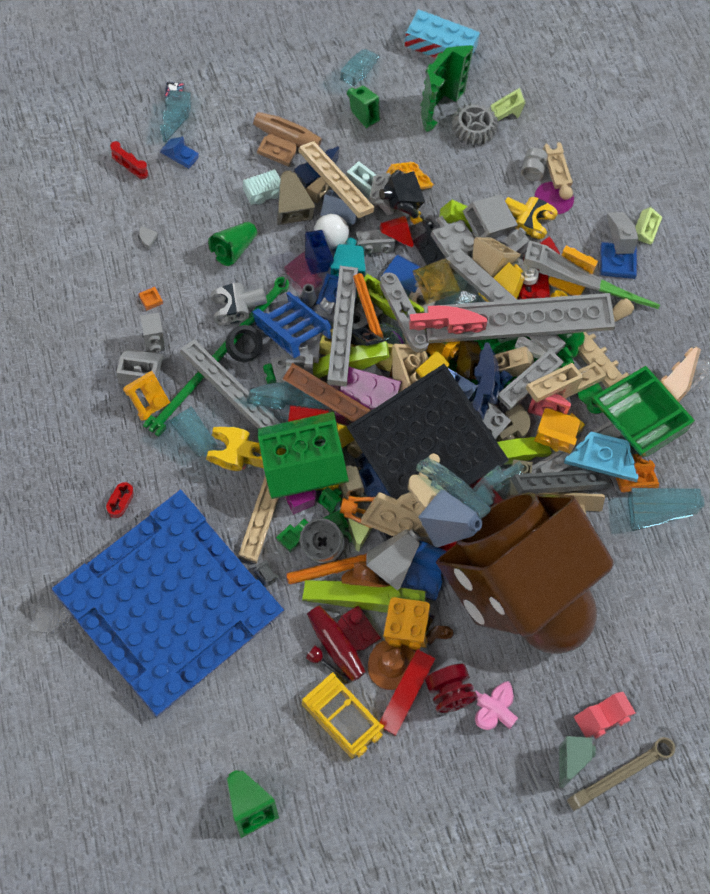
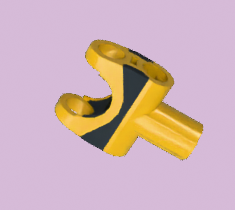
M507 197L505 200L513 217L517 218L516 222L518 225L515 229L519 230L521 227L526 231L525 235L536 239L545 238L547 230L537 220H554L558 212L552 205L536 197H530L526 204Z

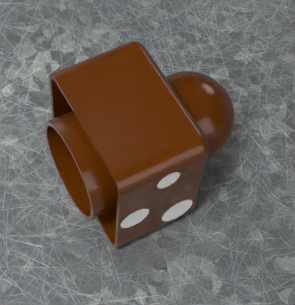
M532 492L514 495L478 515L482 521L481 529L473 536L457 541V544L437 559V566L476 625L521 635L532 647L549 654L571 652L582 646L591 636L597 620V607L590 588L605 577L614 565L612 556L575 496L534 494Z

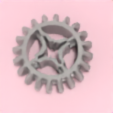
M471 102L468 106L464 104L453 115L452 130L455 132V137H459V141L464 140L465 145L468 142L472 146L474 143H477L478 146H480L481 142L486 144L487 141H491L496 135L498 123L495 113L490 112V107L485 108L484 104L482 106H479L478 103L472 105Z

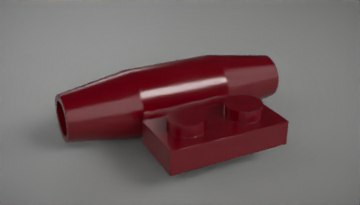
M320 605L307 613L309 621L317 638L334 663L352 682L362 677L366 671L356 651L366 650L380 641L381 638L360 607L356 606L343 614L338 623Z

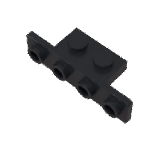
M422 215L420 218L427 231L414 239L413 243L427 267L432 271L444 261L446 262V257L431 236V232L435 227L434 223L430 218L426 219ZM447 264L450 271L455 276H460L451 266Z

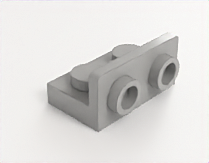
M390 173L373 177L369 202L373 206L379 205L386 215H393L394 209L391 208L388 199H380L379 191L384 189L388 178L391 176Z
M381 230L356 231L357 246H362L365 254L394 251L395 239L381 233Z

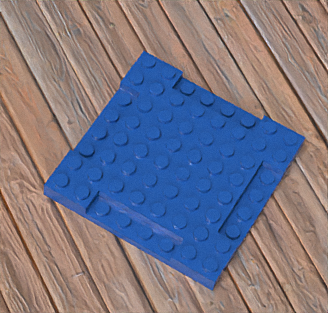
M181 489L87 564L84 563L52 588L54 595L156 718L284 612L281 605L263 584L253 577L206 522L203 514Z

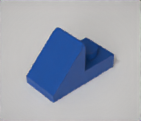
M184 137L170 139L160 150V153L188 169L199 158L198 152L184 145Z

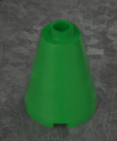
M244 222L216 232L208 239L209 249L211 253L214 252L217 255L215 259L224 266H231L236 263L255 239L257 228L253 223Z

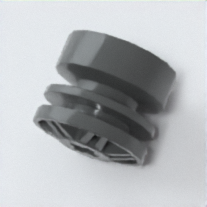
M318 518L311 520L301 531L300 544L302 550L312 561L318 564L334 562L344 552V536L336 524L328 519ZM320 541H326L328 545L326 547L324 545L321 546Z

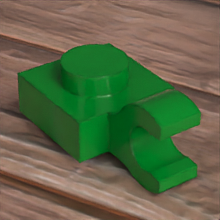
M303 519L295 528L290 524L276 537V540L291 553L300 544L301 531L309 522Z

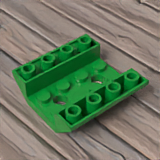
M334 412L258 428V440L271 499L349 482ZM317 440H325L323 446L318 447L315 445ZM280 448H285V449H286V453H285V454H283V455H277V454H276V452H277L278 449H280Z

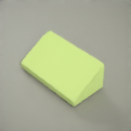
M651 207L642 210L635 227L638 240L650 245L654 241L662 220V216Z

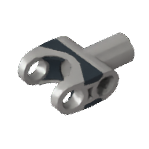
M241 283L225 285L211 292L212 302L227 304L214 314V321L220 325L245 321L249 318L248 308L267 304L264 288L245 292L244 285Z

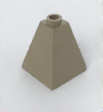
M292 171L283 172L280 178L277 225L312 220L315 206L296 173H292Z

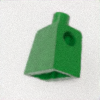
M365 86L348 89L346 95L350 99V110L363 126L368 128L379 122V96Z

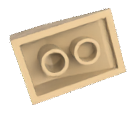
M409 344L392 345L393 379L402 381L399 392L421 379L415 370L428 359L426 351L415 352Z

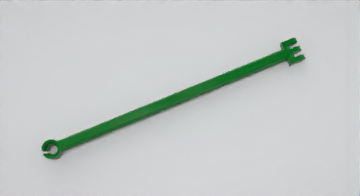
M285 277L277 278L274 282L275 286L266 295L267 304L256 306L253 311L259 308L264 312L280 293L287 292L289 289L288 279H286L285 287L280 288L279 286H284ZM251 312L249 318L239 326H252L255 322L253 313ZM244 333L238 334L235 337L234 344L243 336ZM226 341L212 355L217 362L227 353ZM198 371L156 418L150 415L144 422L143 427L148 428L150 426L149 431L153 433L156 430L155 435L159 437L166 430L165 421L205 377Z

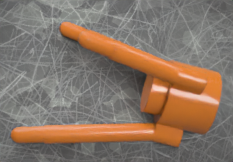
M349 496L348 499L343 498L340 513L344 514V517L361 523V518L354 515L356 512L364 514L366 510L357 508L358 503L355 502L373 501L375 497Z

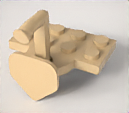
M431 454L419 474L412 475L409 478L408 490L411 493L394 499L379 492L362 516L361 523L393 537L406 529L409 531L413 529L420 535L419 540L433 545L418 517L438 492L445 490L440 484L428 479L430 471L440 462L439 456Z

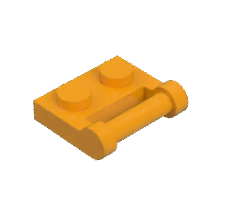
M152 371L123 388L124 393L130 397L136 407L140 420L148 419L151 414L170 403ZM138 388H140L149 404L146 408H144L135 392Z

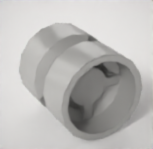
M539 148L528 149L524 158L521 175L530 181L541 180L548 158L547 153Z

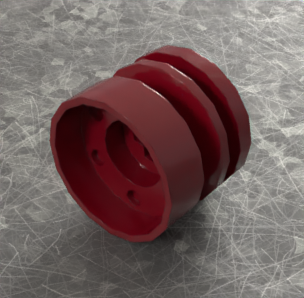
M459 663L441 668L425 678L429 693H439L432 700L434 704H438L435 707L438 714L458 711L477 700L476 692L472 691L474 689L473 684H464L470 678L465 664Z

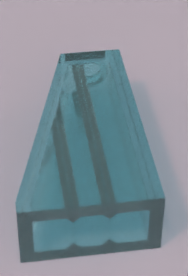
M632 488L627 495L631 531L698 514L701 508L704 507V496H701V489Z

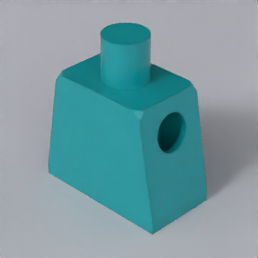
M348 238L345 244L337 245L331 265L332 275L339 276L340 266L358 268V273H362L363 277H365L364 249L362 246H356L354 238Z

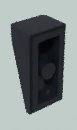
M365 327L352 330L351 344L369 346L384 342V339Z

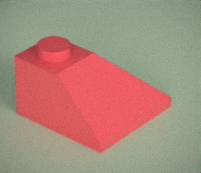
M558 393L537 403L532 398L528 413L542 417L543 411L549 408L567 415L571 403Z

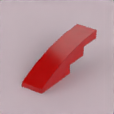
M417 649L379 722L384 726L383 729L395 736L397 735L436 658Z

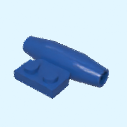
M419 540L420 544L400 588L426 591L425 598L436 601L442 584L441 574H443L436 561L447 550L434 547V545Z

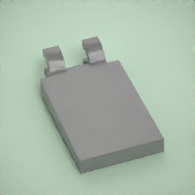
M295 320L285 325L284 329L287 330L302 320ZM310 325L293 334L292 337L297 338L314 327ZM321 333L300 344L299 351L301 355L295 359L282 348L281 361H286V372L292 363L305 364V371L312 374L313 363L319 362Z

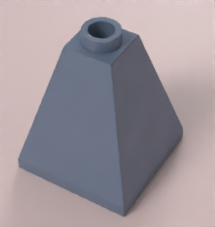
M440 490L418 517L434 547H440L471 537L482 526V521L475 511L445 490Z

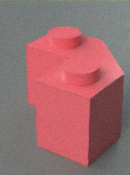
M619 692L597 705L586 708L575 715L574 719L585 737L598 739L606 734V730L618 724L623 726L630 722V717L636 713L624 692Z

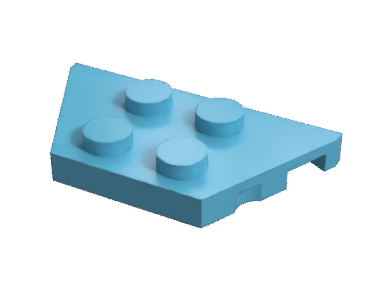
M590 432L585 437V440L580 442L575 447V450L565 458L564 463L633 482L638 480V473L636 474L634 467L635 462L630 452V444L626 440Z

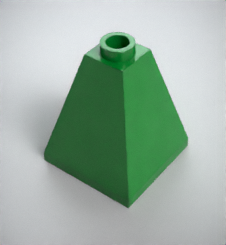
M235 770L228 775L227 783L233 817L240 838L279 819L274 798L243 770Z

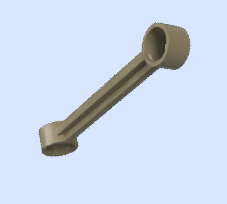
M666 737L659 738L649 751L567 799L573 811H576L655 761L668 760L675 753L673 741ZM658 743H665L669 747L670 754L668 756L658 752Z

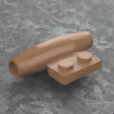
M257 112L253 121L254 126L269 134L262 140L257 154L285 166H290L296 155V147L313 141L320 147L321 137L305 127L279 116Z

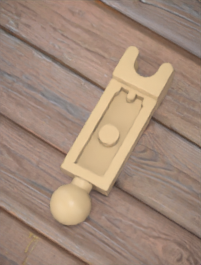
M558 142L555 150H552L548 144H545L543 150L548 155L546 163L554 188H561L559 191L560 197L568 200L573 195V190L571 189L573 182L563 154L562 144Z

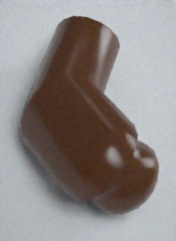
M434 626L426 635L428 645H431L436 639L452 638L454 631L449 626Z

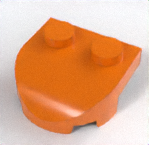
M631 454L635 462L636 474L638 473V480L633 482L616 477L620 491L658 490L659 481L654 472V462L652 460L648 462L638 454Z

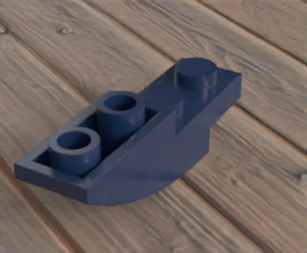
M486 342L484 348L480 351L479 364L474 370V375L479 383L476 386L475 399L471 402L482 420H484L489 403L496 404L500 387L498 361L490 344Z
M364 453L354 459L367 497H376L379 492L391 497Z

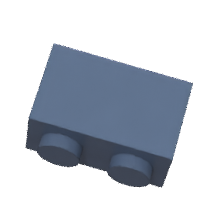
M331 189L325 194L320 213L321 216L337 214L347 222L348 226L357 222L358 217L334 190Z

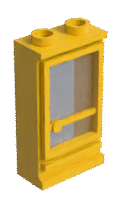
M333 672L302 699V706L351 759L356 756L361 757L368 750L367 745L371 742L376 743L383 736L384 726L376 720Z

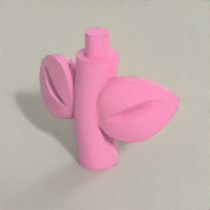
M503 682L494 688L491 692V697L486 693L482 695L475 691L478 696L476 705L481 707L475 715L476 725L481 729L491 730L496 727L499 720L507 728L511 729L518 717L508 709L513 703V689L510 682Z

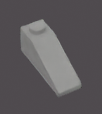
M608 212L607 219L616 254H633L638 241L635 225L624 212Z

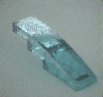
M429 457L417 464L416 470L433 479L432 487L438 490H445L475 511L479 519H482L490 512V507L461 478Z

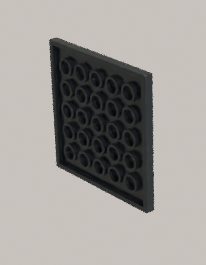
M445 363L347 426L360 449L394 499L411 493L408 490L409 478L412 475L419 474L431 454L438 455L440 462L430 471L428 479L440 484L452 496L457 495L509 461Z

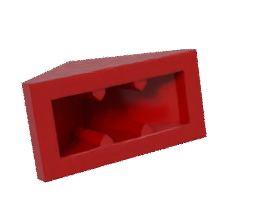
M406 216L380 224L381 233L411 248L414 244Z

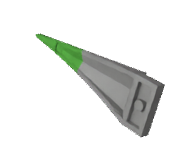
M529 240L523 264L530 268L539 269V273L659 309V304L602 280L559 255L548 246Z

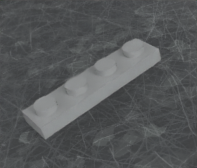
M551 349L548 350L498 394V399L511 410L529 394L525 389L527 384L556 371L563 364V361Z

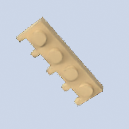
M584 332L585 341L579 347L578 354L587 365L594 362L598 364L606 374L602 383L607 388L629 376L628 373L622 375L618 371L616 366H618L619 362L617 360L611 362L604 354L608 350L606 347L600 349L593 341L596 338L594 333L588 335Z

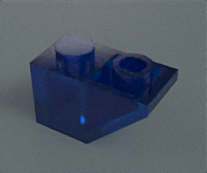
M322 230L305 233V260L311 274L327 272L334 262Z

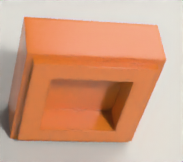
M156 287L138 293L146 311L163 304V300Z

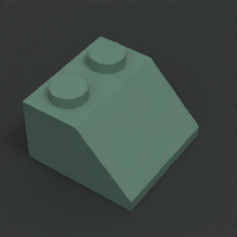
M566 736L559 745V788H564L592 760V757H595L596 748L592 744V738Z

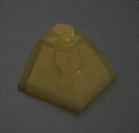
M446 258L412 271L426 304L461 291Z

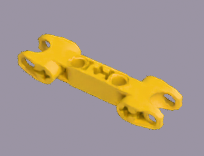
M213 427L211 436L224 442L226 449L223 451H208L207 461L232 471H241L244 463L264 468L260 445L257 442L249 441L250 433L236 427ZM280 448L276 454L283 455L286 453V449ZM253 452L259 453L260 457L254 456ZM339 484L329 486V488L334 490L339 487ZM325 488L316 489V491L324 490Z

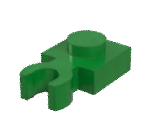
M340 510L323 517V519H328L335 523L349 543L352 542L351 534L345 531L349 529V525L344 515L340 513Z

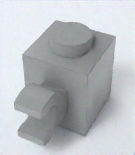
M520 227L519 230L516 229L506 237L502 244L521 255L526 251L529 239L525 235L526 231Z
M323 298L320 305L317 304L315 306L314 312L324 320H328L331 329H333L335 303H331L326 298Z

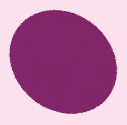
M552 181L541 184L535 191V197L552 205L558 214L569 211L574 204V195L568 200L562 199L559 195L561 188L555 189Z

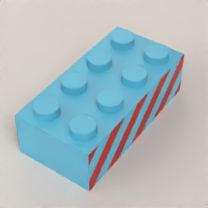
M418 9L406 31L404 46L434 58L447 47L472 45L474 46V53L478 45L480 32Z

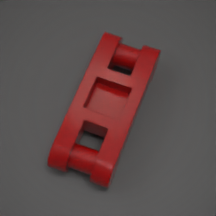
M113 141L110 144L111 155L116 162L140 179L148 177L147 163L145 161H139L132 153L126 152L121 148L118 141Z

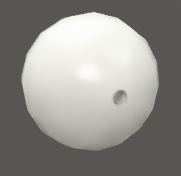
M327 214L317 220L314 226V235L333 250L337 249V245L346 243L349 236V228L347 222L339 215Z

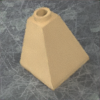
M475 237L472 260L492 278L508 262L513 264L520 256L518 252L493 238Z

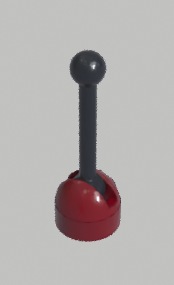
M315 645L306 656V659L311 663L321 662L342 678L343 683H349L350 679L347 675H343L322 659V650Z

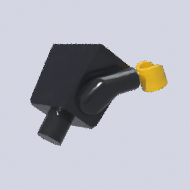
M396 170L388 178L384 189L379 191L380 199H388L392 209H399L409 214L411 222L415 225L422 222L420 218L421 212L417 211L425 202L415 171L406 173L405 171Z

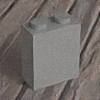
M502 195L474 201L463 210L476 237L494 238L509 233L518 225Z

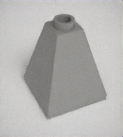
M413 529L402 531L366 553V565L396 590H399L420 544V535Z

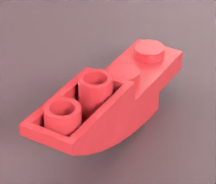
M428 306L427 313L410 314L409 328L415 330L447 327L448 333L461 334L469 331L478 333L486 330L487 318L482 315L451 306Z

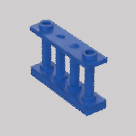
M287 292L288 303L268 314L262 312L259 308L252 311L256 326L295 359L301 355L299 351L300 344L322 333L328 339L332 338L330 332L331 325L328 320H324L305 305L298 296ZM291 309L295 311L279 321H273L274 318ZM300 317L304 319L287 330L282 328ZM310 325L314 327L297 338L292 337L293 334Z

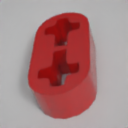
M122 482L116 486L106 505L107 513L111 518H120L125 513L134 496L131 484ZM125 489H128L129 494L125 493L121 498V490L125 491ZM119 502L118 506L120 510H115L113 512L111 507H116V505Z

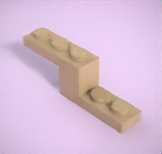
M596 362L579 370L571 363L527 384L525 389L536 403L556 393L566 399L603 381L606 374Z

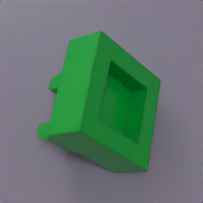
M326 487L322 491L318 502L332 514L337 511L342 500L339 496L343 492L338 488L331 490L329 487Z

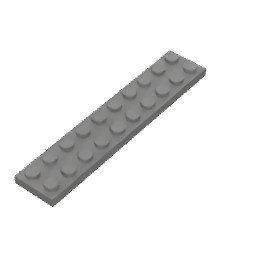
M610 293L437 305L462 308L487 318L486 330L478 333L469 331L454 334L448 333L447 327L441 329L426 328V334L429 343L614 330L615 321ZM424 306V313H427L428 306Z

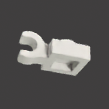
M518 337L515 348L526 346L533 357L538 359L546 353L532 339Z

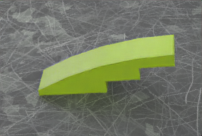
M384 341L369 346L351 347L349 367L363 370L389 358L388 343ZM330 354L319 358L318 363H313V375L315 377L321 378L328 374Z
M535 437L497 442L509 459L505 464H512L513 460L530 461L534 457H548L552 452L549 446L535 442Z

